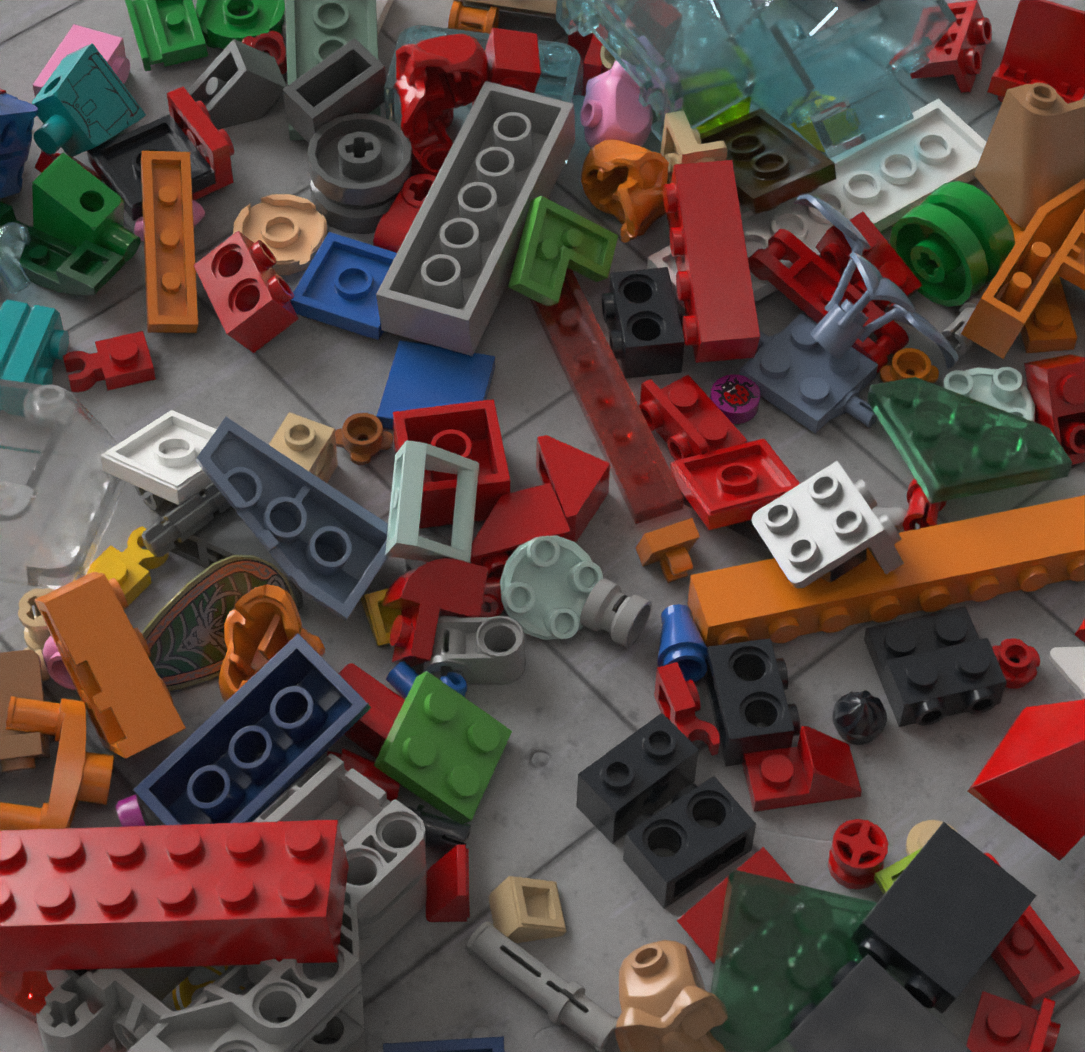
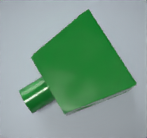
M62 152L32 182L33 228L77 248L85 240H88L123 256L125 262L135 255L140 246L141 238L124 227L123 199L71 157Z

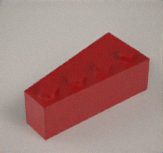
M732 160L675 164L671 183L664 184L663 199L670 231L671 253L675 257L677 266V295L679 301H684L686 316H683L685 345L693 346L696 363L754 358L760 340V331Z

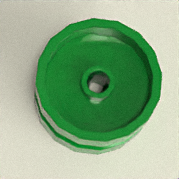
M954 181L941 185L920 205L915 206L892 227L890 244L921 282L922 286L917 292L931 302L951 307L961 306L980 290L985 283L995 277L1015 246V238L1007 217L990 196L974 185Z

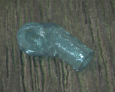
M9 222L0 228V278L10 294L18 293L31 284L29 277L19 262L25 245L30 244L31 234L26 226L16 222Z

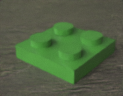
M426 671L416 677L373 766L453 821L465 824L472 821L512 730Z

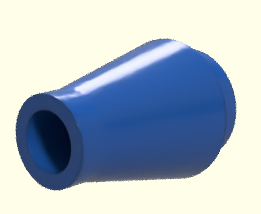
M681 604L671 605L661 613L662 629L657 662L658 667L678 662L685 681L692 680L696 682L707 671V646L693 620L691 609Z

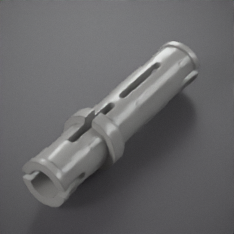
M489 921L484 922L475 930L466 946V951L470 955L477 957L511 985L518 988L547 1010L548 1019L555 1025L561 1026L565 1024L593 1045L598 1052H606L616 1041L615 1028L618 1019L585 996L586 990L576 981L570 983L565 981L532 954L497 930Z

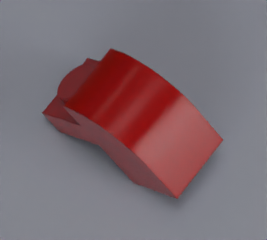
M443 558L427 562L399 576L389 587L382 604L384 607L401 611V615H398L394 620L390 633V644L394 646L392 662L399 664L405 661L413 667L431 661L436 628L440 616H456L459 618L480 617L488 568L462 560Z

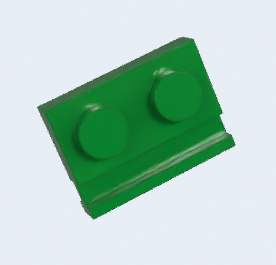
M125 0L145 72L151 70L150 65L163 62L166 67L208 56L205 39L192 0Z

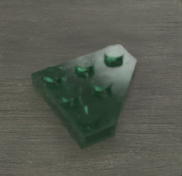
M917 377L870 385L867 396L868 403L931 504L1068 477L1072 461L1049 427Z
M734 870L728 876L710 993L714 994L725 1004L729 1018L722 1025L713 1027L710 1030L713 1037L725 1049L737 1052H767L787 1038L793 1032L789 1026L794 1017L811 1002L818 1006L834 990L830 983L839 970L852 960H855L858 964L863 960L858 951V945L850 940V938L877 903Z

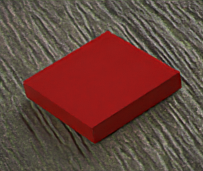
M765 439L747 442L670 463L671 478L708 530L751 520L756 511L800 484Z

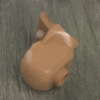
M661 940L641 946L623 960L619 969V1000L622 1012L615 1028L620 1052H726L724 1046L713 1037L710 1030L713 1027L722 1025L729 1018L727 1009L718 997L705 990L698 967L686 945L677 941Z

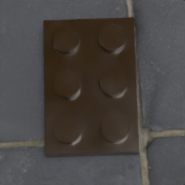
M762 108L700 134L701 144L716 141L725 142L728 149L726 160H732L738 200L755 215L771 211L781 203L799 195L811 193L817 190L818 187L837 179L835 163Z

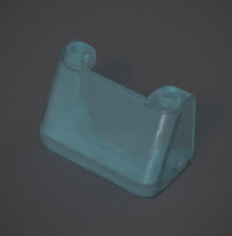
M557 0L556 21L568 35L577 30L583 37L593 33L640 87L638 101L643 107L650 104L655 110L658 121L651 125V131L660 142H662L666 113L670 114L684 110L691 129H694L753 94L755 72L757 71V63L754 56L747 48H741L699 0Z

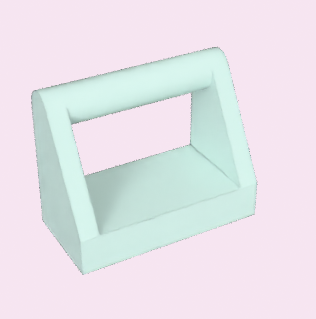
M406 440L395 454L385 556L424 562L451 558L470 563L479 463L427 443ZM425 470L457 474L451 547L418 536Z

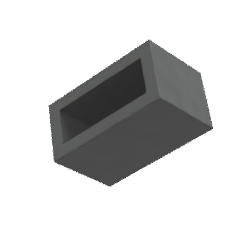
M355 38L282 89L287 122L308 143H310V139L322 125L334 118L354 113L369 114L388 100L385 66Z

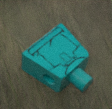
M93 43L64 57L32 101V104L38 107L37 116L43 123L34 132V140L37 146L48 154H54L62 148L67 155L74 157L102 144L146 116L145 112Z

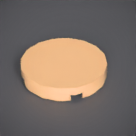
M272 194L261 198V203L254 205L252 208L251 204L247 205L240 211L234 221L233 234L240 231L254 243L261 240L267 245L276 258L277 263L273 268L278 275H291L306 270L328 234L327 221L323 213L321 215L316 211V205L308 199L291 194Z

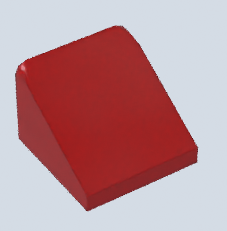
M456 845L427 870L426 919L429 922H467V918H470L469 848H466V845Z

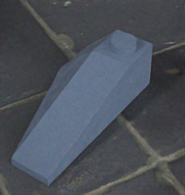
M225 417L197 456L196 462L300 592L346 621L388 558V556H385L388 523L228 417Z

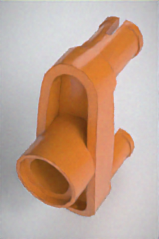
M11 696L6 719V730L29 733L41 732L45 735L55 736V742H59L49 803L44 802L41 808L0 802V831L67 829L72 824L78 801L107 805L114 755L86 752L85 702L62 698L61 703Z

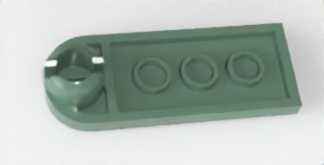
M285 0L288 85L353 38L358 40L379 60L376 0ZM381 105L369 114L381 116ZM289 124L290 140H305Z

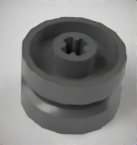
M362 113L336 117L322 125L310 139L307 156L311 176V200L316 205V211L321 215L323 213L328 226L345 233H374L380 219L390 209L403 184L408 178L413 176L411 173L412 146L409 139L404 136L401 128L394 121L376 114Z

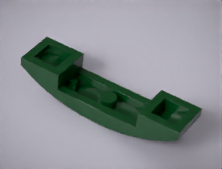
M0 201V266L18 276L54 291L88 296L95 295L125 265L123 256L88 240H85L77 248L18 221L13 207Z

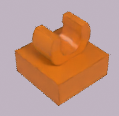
M693 518L645 533L635 549L642 567L660 561L663 575L667 582L670 583L687 577V571L693 569L688 551L691 550L700 535Z

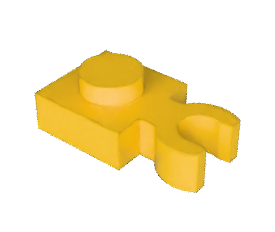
M141 526L130 534L127 541L128 547L123 552L110 545L75 580L91 572L105 574L108 580L115 578L129 606L152 583L150 571L148 570L163 565L169 557V552L162 557H155L149 550L142 549L145 546L142 533L146 528Z

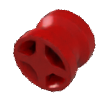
M854 819L840 825L833 835L832 847L828 857V868L836 882L846 888L856 890L869 888L875 884V874L883 870L884 861L888 853L886 834L878 825L869 820Z

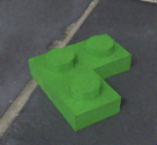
M542 195L530 201L508 287L547 307L559 302L567 268L595 282L608 279L618 235Z

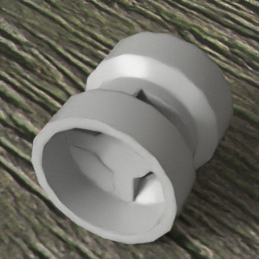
M602 578L594 586L584 604L580 623L594 632L604 630L610 633L614 642L625 648H630L646 626L652 610V602L638 594L628 596L621 592L618 584Z

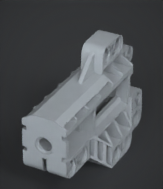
M330 753L253 822L338 820L349 867L337 962L297 963L296 959H283L279 963L277 960L271 959L261 961V965H231L212 984L209 983L203 989L204 991L185 1009L174 1012L161 1001L187 978L197 966L46 971L48 981L54 990L45 997L46 1005L40 1011V1014L36 1013L44 1052H99L106 1044L116 1052L123 1047L128 1050L127 1052H366L361 967L417 914L426 903V834L423 820L398 800L394 799L392 802L387 800L384 790L353 768L350 771L345 770L344 762ZM248 979L252 981L238 995L234 994ZM276 1017H288L290 1019L286 1022H281ZM326 1038H333L338 1040L337 1042L329 1045H321L317 1043L318 1041Z

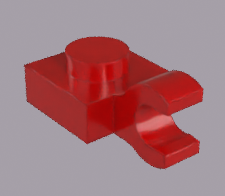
M678 662L657 667L654 697L661 713L691 742L695 740L703 741L708 745L711 755H717L720 744L718 730L711 723L702 721L695 716V712L701 710L700 697L695 683L692 680L685 681Z

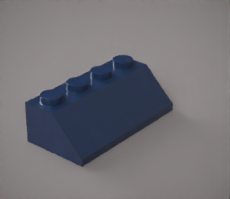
M297 634L133 790L165 825L253 822L363 717L371 707Z

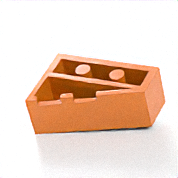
M91 572L35 599V603L80 699L85 702V709L103 747L126 759L186 729L173 705V700L162 678L158 676L149 659L151 653L145 638L137 627H132L124 612V609L128 608V603L115 578L108 580L105 574Z

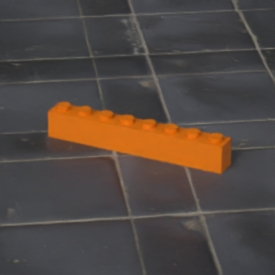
M1085 495L900 532L899 535L902 540L895 543L894 546L904 564L888 574L884 573L868 548L866 561L830 583L822 578H818L803 588H795L791 585L775 558L690 575L687 605L692 611L693 620L707 647L769 638L774 643H786L806 634L821 631L834 633L850 625L869 621L887 622L898 615L922 610L925 612H935L951 604L970 600L983 602L999 594L1018 590L1026 592L1036 591L1047 584L1066 580L1084 581Z

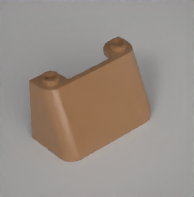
M1045 83L1026 84L1007 89L974 172V176L1011 219L1024 229H1026L1039 207L1085 179V99L1067 104L1053 87Z

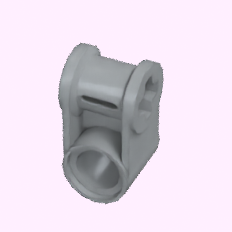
M440 616L438 618L431 661L424 662L423 673L428 671L440 679L446 676L448 672H455L460 674L467 684H510L521 677L526 666L523 629L517 621L505 616L475 618ZM446 631L449 632V637H444ZM501 648L509 649L508 651L501 653L493 652L494 650ZM446 666H451V669L447 671Z

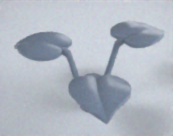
M809 194L799 196L794 201V204L818 209L828 221L843 232L852 249V253L849 255L850 259L834 295L824 307L828 313L810 332V335L828 352L840 359L857 339L864 342L871 333L896 320L915 327L934 341L945 358L947 369L953 367L959 357L950 342L928 320L915 312L917 309L894 282L882 277L880 271L861 256L864 248L868 251L871 246L855 225L825 201ZM857 266L867 291L855 305L846 299L840 306L839 304ZM871 300H885L895 303L893 305L894 309L868 325L863 326L869 318L862 310Z

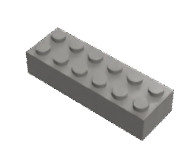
M485 81L376 294L382 331L473 356L512 275L530 201L541 195L547 199L549 198L575 144L574 104Z

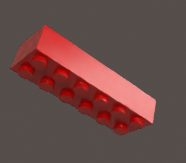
M338 820L0 831V972L261 965V961L275 959L279 963L283 959H296L297 963L337 962L349 867Z

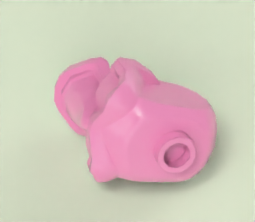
M616 59L610 70L588 80L586 96L580 113V121L584 126L585 141L588 146L592 148L604 140L613 139L642 147L652 127L653 111L651 102L653 96L659 89L665 90L673 86L677 81V74L670 69L659 72L641 70Z

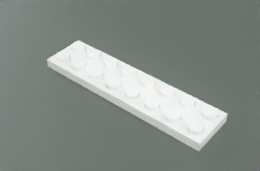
M938 98L830 157L829 159L835 163L837 179L818 187L817 190L808 194L825 201L848 220L863 211L881 232L897 223L915 206L920 205L944 183L954 181L968 183L975 179L974 172L986 141ZM799 196L779 204L771 211L761 212L757 215L744 205L740 206L748 258L756 250L766 249L769 246L768 240L779 229L790 231L821 258L819 251L815 247L833 224L818 209L794 204V201ZM669 245L648 257L647 269L668 267L674 297L685 309L684 301H679L676 287L677 266ZM789 260L780 261L787 268L793 265ZM750 271L755 302L778 290L768 280H760Z

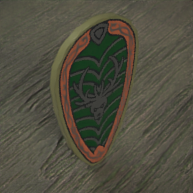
M232 555L211 564L189 581L143 629L141 633L151 653L149 659L169 691L180 690L219 676L227 652L224 640V623L229 611L235 609V604L242 596L255 587L269 584L281 587L291 595L293 600L295 599L288 579L272 562L254 555Z

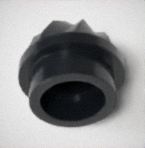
M851 691L836 702L832 720L842 739L851 744L863 745L873 741L884 731L887 713L881 700L872 696L869 691Z

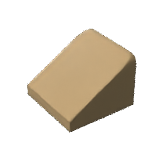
M508 876L489 895L494 927L515 943L559 937L567 932L557 883L554 881Z

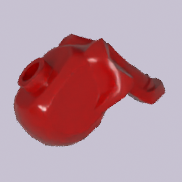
M453 34L424 39L417 44H406L396 50L397 82L394 84V87L401 102V130L404 136L412 141L426 139L429 135L428 123L437 120L452 108L466 106L476 100L485 81H488L490 74L486 52L476 38L466 34Z

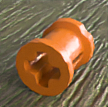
M454 0L449 15L448 35L466 34L477 40L484 41L486 46L492 28L499 27V7L491 6L489 10L463 6L462 1Z

